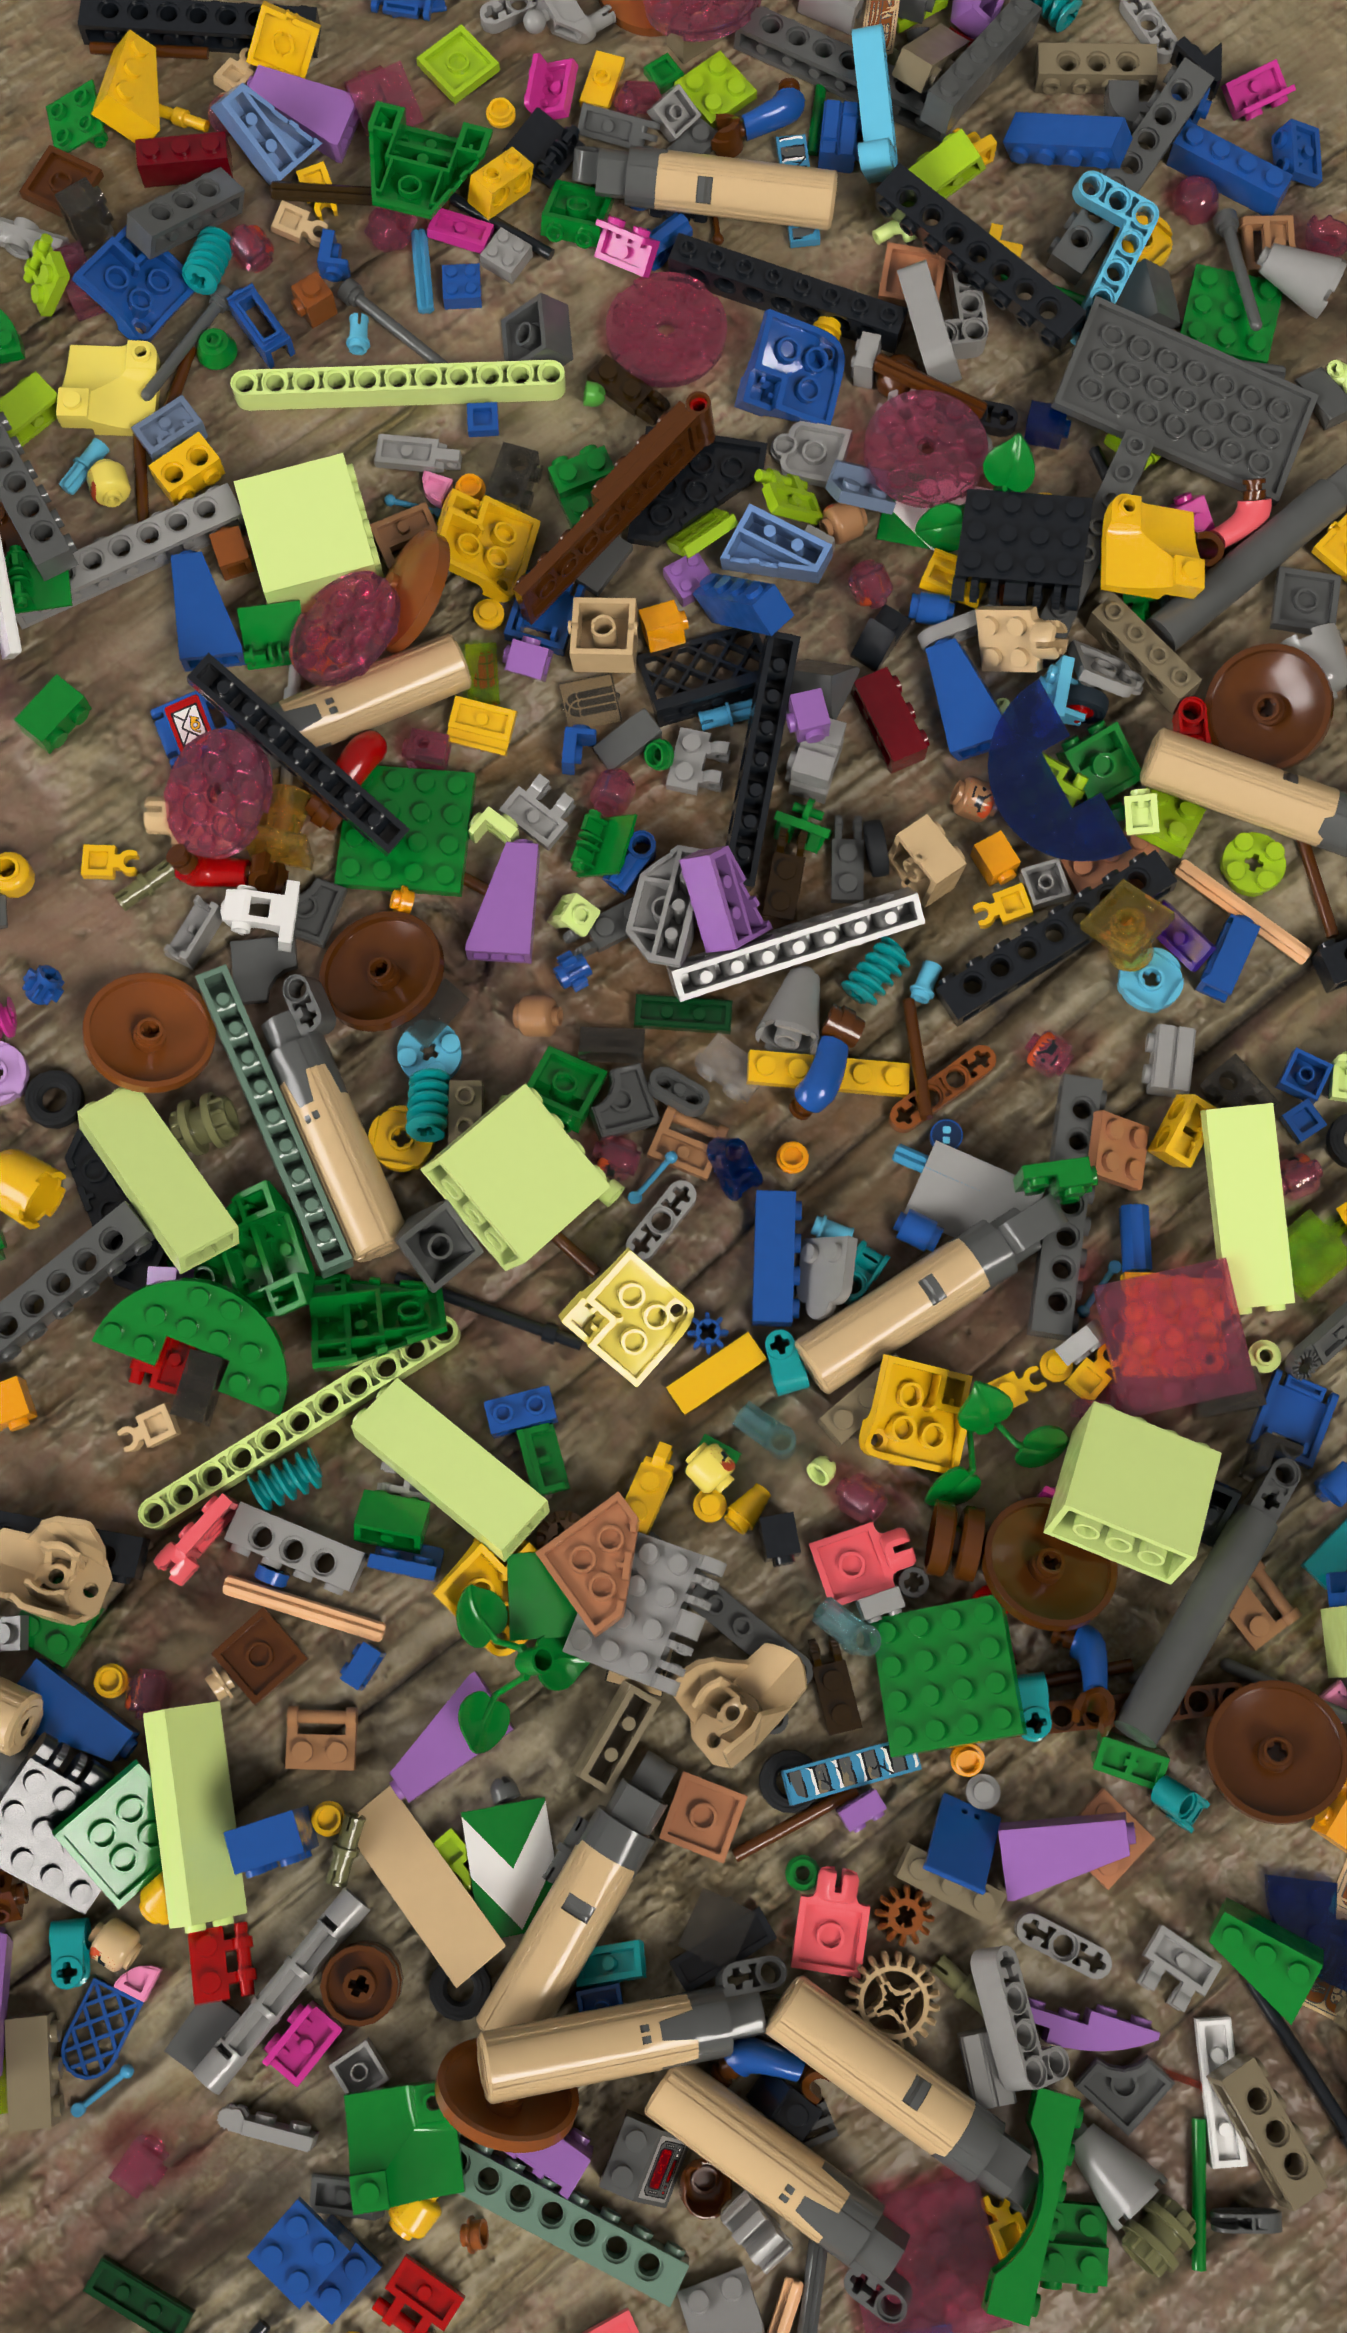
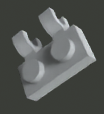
M680 727L674 750V760L670 766L666 781V789L696 796L699 787L721 793L724 782L722 778L723 771L703 770L706 758L728 764L731 750H729L730 742L714 741L712 743L711 733Z
M539 773L527 791L518 786L500 807L499 812L501 815H509L516 821L518 828L549 851L568 829V823L563 819L573 812L576 805L573 804L575 802L574 799L565 792L551 810L539 802L552 789L549 785L550 781Z
M1159 1924L1142 1953V1956L1150 1960V1963L1143 1969L1136 1983L1147 1990L1155 1991L1162 1975L1166 1971L1179 1980L1180 1983L1174 1988L1165 2003L1177 2011L1185 2012L1195 1992L1205 1997L1222 1965L1164 1925Z

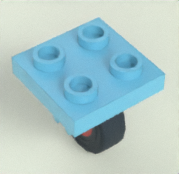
M1062 655L1054 665L1051 664L1044 676L1039 677L1035 689V694L1039 695L1038 703L1033 707L1030 716V723L1033 724L1032 736L1044 738L1058 723L1080 726L1081 723H1095L1105 718L1109 699L1103 692L1084 686L1078 680L1072 678L1075 658Z

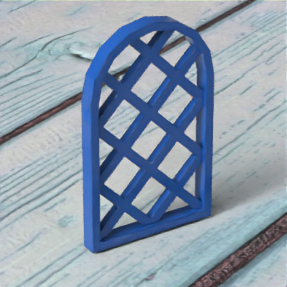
M94 1977L63 2039L61 2057L67 2071L76 2078L84 2080L96 2079L108 2072L118 2059L119 2053L144 2002ZM100 1985L113 1991V1993L103 1996ZM95 1986L98 1998L87 2002ZM116 1996L120 2009L108 2013L104 2000ZM121 1996L135 2003L124 2007ZM99 2002L103 2015L91 2019L88 2006ZM136 2008L129 2023L126 2011ZM83 2010L86 2022L76 2025ZM121 2013L125 2026L113 2030L109 2017ZM105 2020L108 2033L96 2037L93 2023ZM88 2026L92 2039L80 2043L76 2030ZM125 2031L117 2046L115 2034ZM72 2033L75 2045L66 2048L68 2039ZM110 2036L113 2050L101 2054L98 2041ZM93 2043L97 2056L85 2060L81 2047ZM76 2049L80 2062L70 2065L66 2053ZM113 2055L111 2062L105 2067L103 2058ZM98 2060L101 2072L89 2075L86 2064ZM82 2067L83 2074L78 2073L75 2068Z

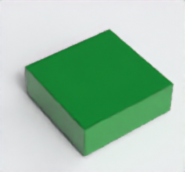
M668 52L643 67L644 75L660 95L670 90L674 86V82L684 76V72Z

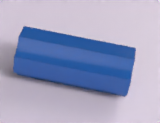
M1122 1205L1119 1208L1122 1273L1150 1272L1152 1270L1149 1205Z

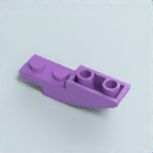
M1028 1996L1034 2022L1044 2026L1041 2038L1049 2044L1084 2051H1115L1143 2046L1159 2040L1160 2032L1151 2027V2020L1132 2014L1130 2020L1117 2017L1118 2010L1102 2004H1097L1096 2010L1086 2007L1083 2019L1079 2020L1080 2013L1063 2007H1059L1058 2013L1045 2009L1046 2002Z

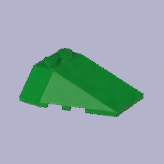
M376 101L368 122L372 205L432 220L485 157L493 129L463 122L459 137L456 138L407 126L405 107Z
M264 1180L237 1193L231 1199L232 1203L225 1209L239 1227V1244L192 1268L194 1269V1278L214 1281L238 1291L257 1305L264 1317L283 1316L310 1304L315 1271L294 1211L269 1180ZM169 1258L166 1261L167 1266L175 1267Z
M334 1274L325 1279L322 1276H315L309 1304L312 1330L311 1354L314 1372L351 1368L447 1332L442 1287L435 1293H431L426 1284L420 1281L400 1280L399 1285L381 1283V1278L370 1277L368 1282L351 1280L348 1274Z

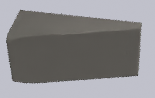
M1323 367L1295 379L1296 385L1319 395L1313 412L1324 430L1347 420V394Z
M643 708L592 748L611 773L643 753L647 745L653 740L662 739V731L648 711Z
M312 2174L309 2206L316 2213L372 2221L384 2216L385 2210L353 2215L349 2175Z

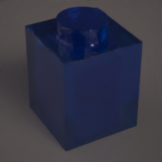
M1032 400L1024 439L1030 445L1059 450L1062 438L1068 439L1072 420L1066 419L1067 414L1051 408L1052 404Z

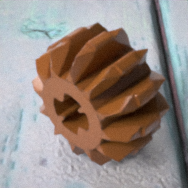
M908 1884L903 1885L902 1896H899L897 1889L891 1886L889 1891L893 1897L892 1900L889 1901L883 1895H880L878 1898L887 1907L886 1909H874L876 1916L886 1917V1919L878 1922L876 1927L878 1930L890 1927L885 1936V1939L889 1942L899 1933V1946H905L907 1935L910 1936L911 1941L916 1945L919 1943L916 1931L920 1930L926 1936L930 1933V1930L922 1925L923 1921H934L933 1915L923 1913V1911L932 1906L930 1900H925L918 1904L923 1896V1891L917 1889L910 1898L911 1890ZM902 1906L908 1911L910 1908L913 1911L908 1916L910 1922L904 1924L901 1920L898 1923L896 1922L895 1917L900 1915L899 1908Z

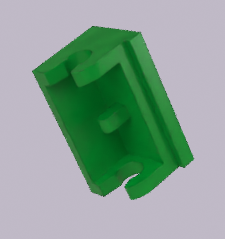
M544 1423L517 1430L530 1486L543 1497L569 1490L570 1485L554 1424Z
M1098 1731L1097 1748L1091 1754L1093 1769L1153 1789L1157 1781L1165 1776L1170 1762V1757L1165 1750L1157 1747H1147L1131 1738L1111 1731L1107 1736L1102 1737Z

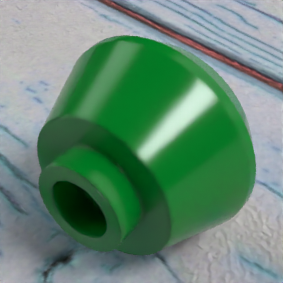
M218 328L204 331L196 346V355L199 362L211 370L227 368L234 362L238 353L235 340Z

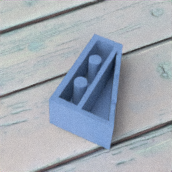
M244 83L230 89L210 107L268 185H271L272 181H281L323 144L317 138H312L300 129L299 125L292 119L288 120L275 110L271 103Z
M749 503L723 551L720 561L722 570L818 584L833 557L832 544Z

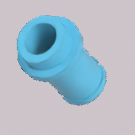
M353 313L349 317L350 330L349 337L346 339V346L352 354L363 355L370 348V340L368 339L369 317L361 313V322L358 324V313Z
M929 960L922 962L915 985L910 986V997L915 999L916 1002L927 1004L929 1000L934 998L933 989L942 971V967L938 963Z
M817 1215L810 1234L815 1235L816 1238L852 1237L854 1228L828 1220L827 1215L823 1217Z

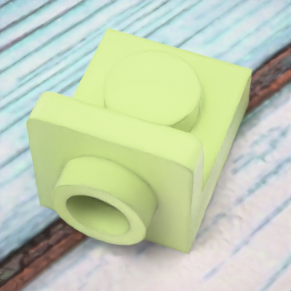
M1150 789L1131 790V796H1124L1127 836L1160 833L1157 793L1150 794Z
M578 893L562 895L546 922L556 929L568 927L579 936L585 937L600 915V910Z

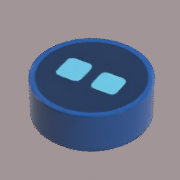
M943 1119L934 1124L930 1131L929 1140L932 1147L937 1140L958 1149L963 1140V1131L955 1121Z
M258 1563L254 1573L255 1578L280 1588L286 1587L290 1578L289 1573L263 1563Z

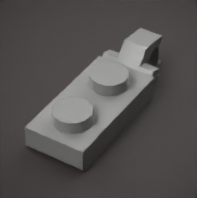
M378 434L374 464L377 468L443 473L444 469L461 470L462 455L460 450L447 449V445L440 443L439 439Z

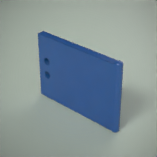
M944 1793L941 1798L923 1869L984 1895L1001 1817L983 1809H978L967 1802Z

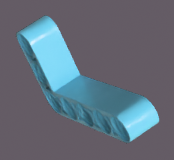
M882 24L852 29V44L863 142L858 143V156L861 171L869 184L884 181L899 164L886 43Z
M1094 170L1085 172L1074 185L1072 190L1073 199L1079 206L1114 224L1120 230L1081 304V307L1087 311L1086 317L1093 302V296H1099L1116 304L1159 219V209L1152 201ZM1082 184H1092L1095 188V195L1086 194ZM1114 197L1120 200L1122 209H1113L1109 199ZM1137 212H1142L1147 216V225L1140 224L1137 221ZM1122 240L1130 241L1133 244V253L1123 250ZM1108 268L1118 271L1119 281H1113L1108 277ZM1079 331L1070 340L1074 346L1076 345V342L1080 335Z

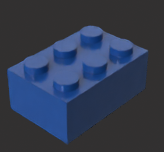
M308 1805L223 1832L234 1874L237 1875L245 1872L246 1878H251L279 1867L277 1861H280L281 1867L302 1861L312 1856L311 1849L319 1846L316 1831L311 1823Z

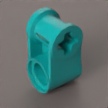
M864 1239L857 1247L853 1281L858 1284L860 1291L856 1294H850L847 1301L844 1302L846 1305L854 1303L865 1295L873 1281H876L891 1258L887 1254L882 1256L867 1246V1241Z
M782 1329L771 1332L765 1341V1351L771 1367L769 1369L778 1397L810 1387L803 1361L800 1359L798 1351L794 1346L795 1340L788 1331ZM776 1337H780L782 1342H789V1345L785 1347L784 1354H779L778 1350H772L770 1347L775 1344Z
M1043 1671L1019 1674L1017 1678L1025 1724L1031 1720L1032 1716H1034L1036 1722H1042L1043 1724L1037 1730V1733H1034L1033 1728H1027L1026 1726L1027 1735H1022L1021 1737L1028 1742H1037L1042 1740L1052 1728L1046 1677Z
M1168 1775L1161 1777L1157 1781L1151 1793L1152 1802L1165 1813V1816L1191 1834L1195 1830L1193 1824L1204 1808L1208 1809L1211 1805L1199 1794Z
M88 1917L53 1920L50 1924L51 1977L53 1983L60 1989L68 1990L82 1986L90 1977L89 1950L91 1942L88 1941V1937L91 1934V1923ZM70 1967L73 1969L77 1968V1975L73 1977L65 1976V1969Z

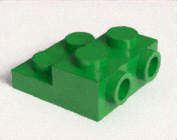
M556 179L542 212L541 235L546 236L552 242L564 240L576 243L577 246L583 249L591 246L597 248L602 227L595 225L596 219L607 220L614 203V198L595 196L594 187Z
M594 444L588 445L580 451V455L570 459L568 456L557 457L552 461V466L548 467L549 481L571 529L580 520L582 513L587 508L594 506L590 492L595 483L600 478H605L614 468L605 445L598 448Z
M1104 720L1092 724L1087 728L1088 735L1081 739L1076 735L1060 744L1062 750L1056 753L1059 762L1070 767L1066 774L1069 782L1074 781L1078 773L1089 778L1084 787L1086 792L1082 797L1088 809L1102 804L1140 781L1141 768L1117 721L1105 723Z
M548 1046L527 1086L534 1088L543 1099L542 1104L546 1109L561 1119L566 1133L571 1132V1130L579 1133L589 1115V1110L606 1080L608 1071Z
M1088 1156L1023 1165L1014 1177L1013 1184L1015 1193L1024 1191L1025 1196H1033L1044 1193V1189L1048 1188V1193H1051L1055 1200H1059L1060 1204H1070L1080 1201L1079 1197H1082L1085 1193L1092 1192V1186L1098 1185V1174L1095 1165L1090 1166Z
M56 1578L53 1581V1584H58L62 1582L64 1578ZM84 1589L86 1597L91 1598L95 1596L94 1594ZM101 1608L100 1613L86 1623L80 1622L75 1626L52 1622L24 1610H21L18 1615H29V1647L61 1667L68 1668L104 1608Z
M1066 2200L1062 2204L1057 2203L1054 2218L1058 2219V2229L1054 2241L1048 2242L1046 2256L1050 2258L1046 2278H1040V2287L1050 2290H1061L1062 2283L1076 2284V2290L1080 2292L1097 2293L1098 2286L1107 2287L1109 2248L1106 2245L1107 2216L1099 2203Z

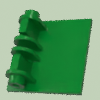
M91 79L46 106L54 147L69 153L88 141L93 143L96 148H104L106 146L108 135L104 130L105 123L91 114L98 95L94 80Z
M19 545L9 547L7 556L4 557L15 614L73 606L69 570L44 581L29 553L23 551Z
M300 600L237 608L244 646V661L247 664L248 670L309 662Z
M590 809L589 813L584 815L581 829L584 831H580L578 837L582 840L576 841V846L570 859L571 869L577 872L576 877L620 874L621 868L625 863V855L634 833V826L638 815L631 814L600 818L601 812Z

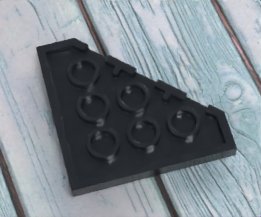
M646 426L645 434H648L654 427ZM716 436L714 442L705 446L629 524L627 542L630 544L659 547L702 516L756 482L754 478L756 470H764L768 443Z
M78 1128L66 1153L65 1161L72 1173L85 1211L88 1213L92 1226H94L122 1202L126 1201L131 1205L132 1203ZM121 1234L113 1239V1250L120 1248L122 1245L123 1237ZM156 1238L151 1241L152 1246L150 1249L139 1256L134 1255L125 1263V1269L112 1277L114 1284L132 1292L147 1285L148 1266L161 1267L167 1255Z

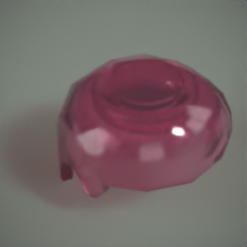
M1191 175L1176 185L1172 193V203L1174 204L1177 216L1184 215L1190 225L1207 223L1217 213L1219 194L1215 183L1205 176Z
M1316 215L1312 216L1305 230V247L1313 252L1336 257L1342 256L1347 251V225L1343 221L1333 219L1332 215H1328L1322 220H1317Z

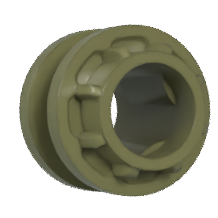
M213 1092L202 1094L199 1106H196L189 1099L179 1102L177 1111L171 1112L169 1116L171 1133L186 1153L192 1152L195 1156L207 1154L210 1148L209 1143L211 1142L219 1149L230 1146L232 1138L238 1136L240 1132L238 1114L232 1101L225 1095L217 1096Z
M1157 2193L1153 2199H1150L1140 2209L1145 2216L1139 2223L1128 2219L1122 2227L1126 2233L1122 2238L1123 2250L1137 2265L1153 2277H1161L1165 2271L1174 2273L1179 2266V2262L1173 2255L1180 2247L1190 2251L1196 2244L1193 2238L1196 2232L1195 2220L1175 2200L1166 2194Z

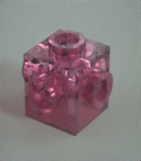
M376 207L368 217L370 222L364 233L372 240L373 245L377 249L385 253L402 250L411 239L410 233L418 219L414 215Z

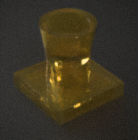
M273 785L266 825L243 821L240 834L249 856L253 858L254 855L267 851L271 855L270 862L312 871L315 859L307 836L300 834L308 815L305 806L312 798V795L292 785Z
M1123 879L1080 922V926L1083 932L1109 948V960L1116 968L1131 972L1140 970L1150 963L1154 955L1152 942L1173 922L1175 915L1174 911Z

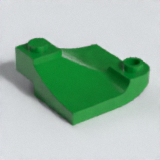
M434 2080L345 2093L344 2103L350 2172L349 2184L353 2215L389 2210L392 2207L465 2192L466 2186L459 2132L446 2120L439 2107L433 2109L427 2103L430 2096H435Z

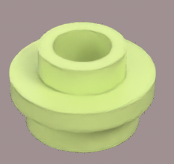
M1259 1340L1248 1349L1247 1360L1250 1367L1256 1372L1270 1373L1280 1365L1281 1352L1275 1343L1269 1340ZM1262 1350L1270 1354L1269 1362L1261 1360L1260 1352Z

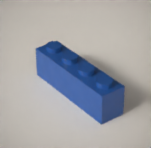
M1016 112L1005 135L1003 144L1011 162L1018 164L1032 163L1046 166L1065 165L1071 167L1120 169L1133 137L1125 117Z
M1190 121L1186 122L1174 141L1166 164L1262 216H1272L1275 214L1285 198L1294 176Z
M712 573L704 577L699 583L700 587L693 592L694 597L710 621L715 624L772 636L794 616L775 584Z
M756 1190L752 1326L791 1327L793 1318L799 1319L800 1300L793 1298L794 1286H800V1266H794V1254L801 1253V1233H795V1221H801L802 1201H796V1191Z

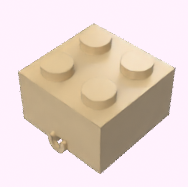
M573 598L572 621H568V634H571L569 654L573 672L636 673L639 628L636 598Z
M928 814L899 832L888 854L889 864L902 879L901 886L903 888L909 887L916 891L924 908L955 888L967 864L962 851L957 846H952L945 837L942 826L938 822L933 821ZM907 879L911 881L908 885L905 884Z

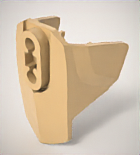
M54 1516L41 1520L40 1524L31 1533L8 1528L0 1530V1598L15 1603L18 1608L33 1615L64 1625L75 1626L80 1622L86 1623L100 1613L113 1578L106 1559V1547L90 1521ZM56 1578H64L62 1582L58 1584H53V1581ZM96 1588L98 1593L96 1596L89 1598L85 1596L84 1589Z
M764 1643L746 1660L719 1657L698 1659L683 1668L686 1670L684 1677L675 1674L670 1677V1679L681 1683L676 1697H673L690 1718L691 1739L713 1765L723 1768H733L750 1754L778 1725L807 1689L806 1671L801 1657L784 1647L770 1643ZM719 1737L721 1739L720 1744L715 1748L714 1741Z

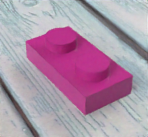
M444 208L437 212L427 228L428 238L479 254L490 242L494 233V224Z

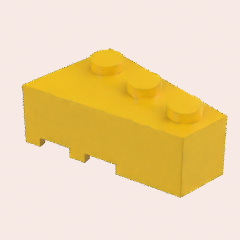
M129 29L112 52L91 114L135 143L136 139L154 138L160 131L156 47Z

